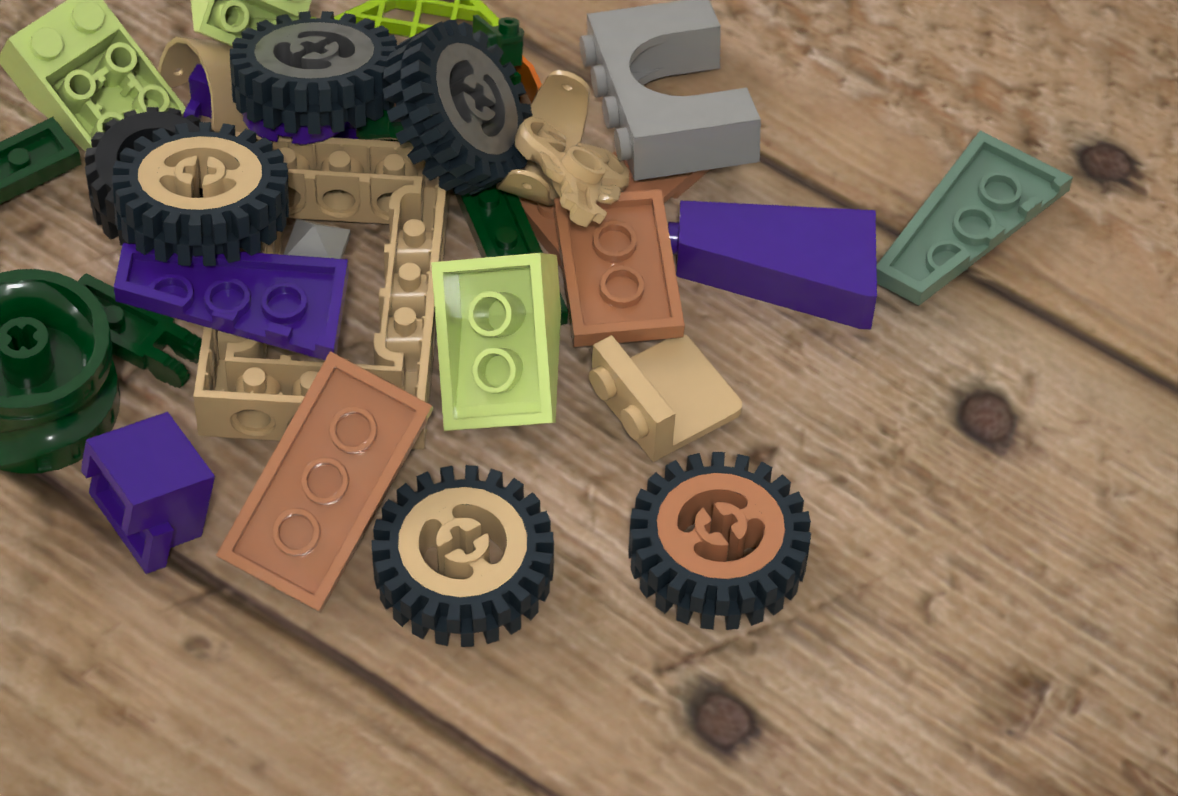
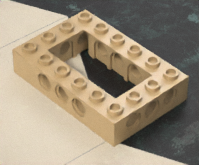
M235 132L236 137H238L242 132ZM256 135V142L262 139V137ZM278 135V142L274 141L272 143L273 150L279 149L284 155V163L287 162L289 218L389 224L390 240L389 244L384 245L385 288L379 289L380 333L374 334L375 365H355L429 404L436 341L431 262L444 260L450 190L446 191L439 187V177L430 181L422 174L426 163L424 160L415 165L407 156L414 148L411 142H405L400 145L399 141L331 137L321 142L297 145L292 144V137ZM276 231L277 239L271 245L261 242V251L258 253L280 254L283 232ZM239 248L240 252H246L242 248ZM204 326L193 394L198 436L280 441L324 362L292 360V355H280V359H266L268 344ZM427 422L412 449H425Z

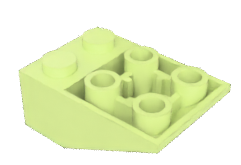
M67 0L9 37L0 52V65L26 99L48 119L54 117L64 132L85 151L87 148H92L91 139L96 132H105L104 124L113 118L118 121L124 119L125 112L135 110L138 114L147 112L146 107H158L159 112H167L169 108L181 110V115H183L186 109L103 0Z

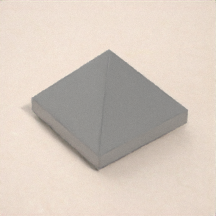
M296 219L283 255L342 259L351 235L350 229Z

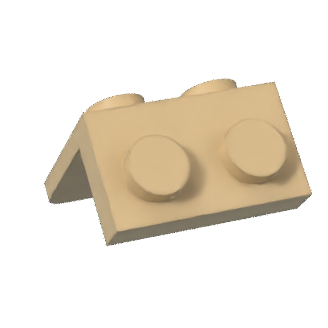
M685 334L682 338L665 339L631 358L612 335L593 345L592 370L589 372V379L595 393L608 405L623 424L630 437L636 440L652 462L667 456L741 415V399L694 342Z

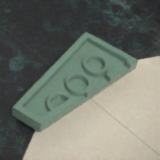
M980 130L878 262L877 284L917 305H921L1070 191L1073 177Z

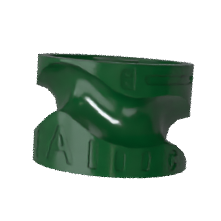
M17 269L0 273V470L19 474H38L60 470L83 459L86 439L110 432L115 425L120 410L119 383L115 364L112 360L113 346L106 312L99 299L86 286L73 278L57 272L40 269Z

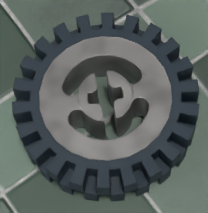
M310 11L298 12L299 20L292 21L287 14L276 16V25L268 20H263L257 23V30L248 27L242 32V38L236 37L232 42L233 48H230V69L233 103H236V109L241 114L247 112L248 120L256 123L263 119V124L266 128L274 130L281 123H284L285 132L296 134L300 126H308V134H321L320 126L330 125L333 133L345 131L344 122H349L355 128L366 125V117L376 121L383 117V110L388 111L395 106V103L384 100L383 89L391 84L383 79L384 69L391 66L387 59L389 54L396 50L397 39L394 35L389 36V30L384 26L375 28V22L365 18L356 24V15L345 13L340 20H335L334 12L322 11L321 18L311 19Z
M447 20L444 23L441 21L395 47L396 50L390 53L387 59L391 66L385 68L383 79L391 85L383 89L384 100L396 103V107L388 110L387 114L390 123L401 122L404 130L395 134L400 145L410 141L414 147L407 155L412 163L415 165L424 160L426 163L422 174L430 181L439 177L440 188L446 191L454 188L457 195H465L467 193L473 195L502 182L510 171L522 169L526 166L528 160L515 147V135L519 125L524 122L523 120L533 114L530 104L520 103L518 98L526 94L523 83L513 85L510 76L517 72L511 62L503 66L499 62L503 54L501 48L497 44L487 48L488 35L481 30L473 34L471 24L463 22L458 25L456 20Z

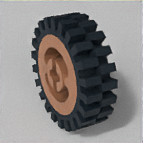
M712 452L711 466L704 467L700 453L693 454L687 457L686 471H683L677 460L665 466L664 478L655 472L648 479L647 491L640 489L636 497L635 508H632L628 546V558H631L630 569L634 579L640 578V590L646 598L656 593L655 607L664 614L675 604L678 606L676 620L687 625L693 612L702 614L701 628L714 629L715 616H725L726 630L739 629L741 614H746L751 626L763 622L765 607L774 616L783 609L785 597L792 600L796 595L799 581L803 582L810 547L811 532L809 530L811 520L809 511L803 512L804 499L799 491L789 495L791 482L783 474L771 483L772 467L761 461L756 471L751 473L748 472L750 459L748 456L737 454L735 467L724 466L725 452ZM695 524L694 530H692L691 532H683L688 527ZM755 548L752 553L743 557L745 549Z

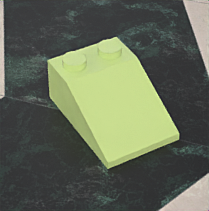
M530 253L431 262L444 431L556 423L561 323L557 255Z

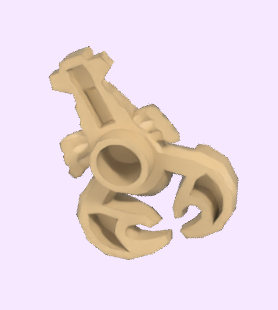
M531 117L526 119L519 125L516 132L515 147L526 159L540 165L542 171L548 176L553 188L560 196L562 207L570 210L569 217L571 221L587 227L591 221L601 224L607 212L599 207L596 202L599 201L600 203L611 205L619 200L620 192H623L629 185V169L623 161H619L618 157L609 150L578 142L576 146L569 147L567 152H564L567 140L563 134L542 119Z

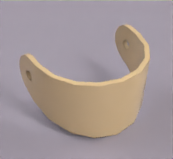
M175 37L166 44L159 61L158 72L170 87L185 84L189 81L188 78L197 63L202 64L211 94L212 131L219 133L223 123L235 125V132H243L245 129H249L243 121V113L241 114L236 109V103H233L230 48L233 47L219 41Z
M553 71L544 80L530 105L533 114L530 116L531 118L542 119L566 137L567 141L564 152H567L569 147L576 146L578 142L581 143L590 97V88L587 82L578 75L568 71ZM528 160L524 168L510 171L502 182L496 185L499 190L548 206L553 205L554 198L560 197L540 165Z

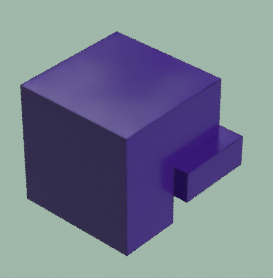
M168 412L86 439L81 472L86 478L91 477L89 494L145 574L166 567L170 548L202 537L215 475Z

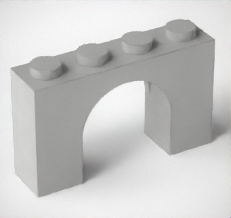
M681 0L587 14V35L580 36L582 62L584 67L591 66V82L596 98L603 97L602 109L607 129L615 128L614 143L618 160H627L634 181L760 162L761 119L747 88L692 96H673L658 93L643 86L661 77L720 69L721 26L710 0Z

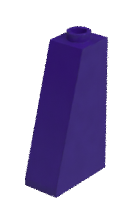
M680 200L679 221L668 222L672 253L677 255V277L858 329L871 330L877 300L876 210Z

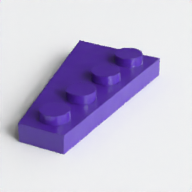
M123 243L114 282L116 302L321 360H325L330 351L337 354L349 276L348 259L256 253L250 256L247 252H240V260L231 263L227 262L224 254L215 255L216 265L203 266V256H193L191 266L178 265V255L176 253H173L165 263L155 260L154 249L144 255L136 250V244Z

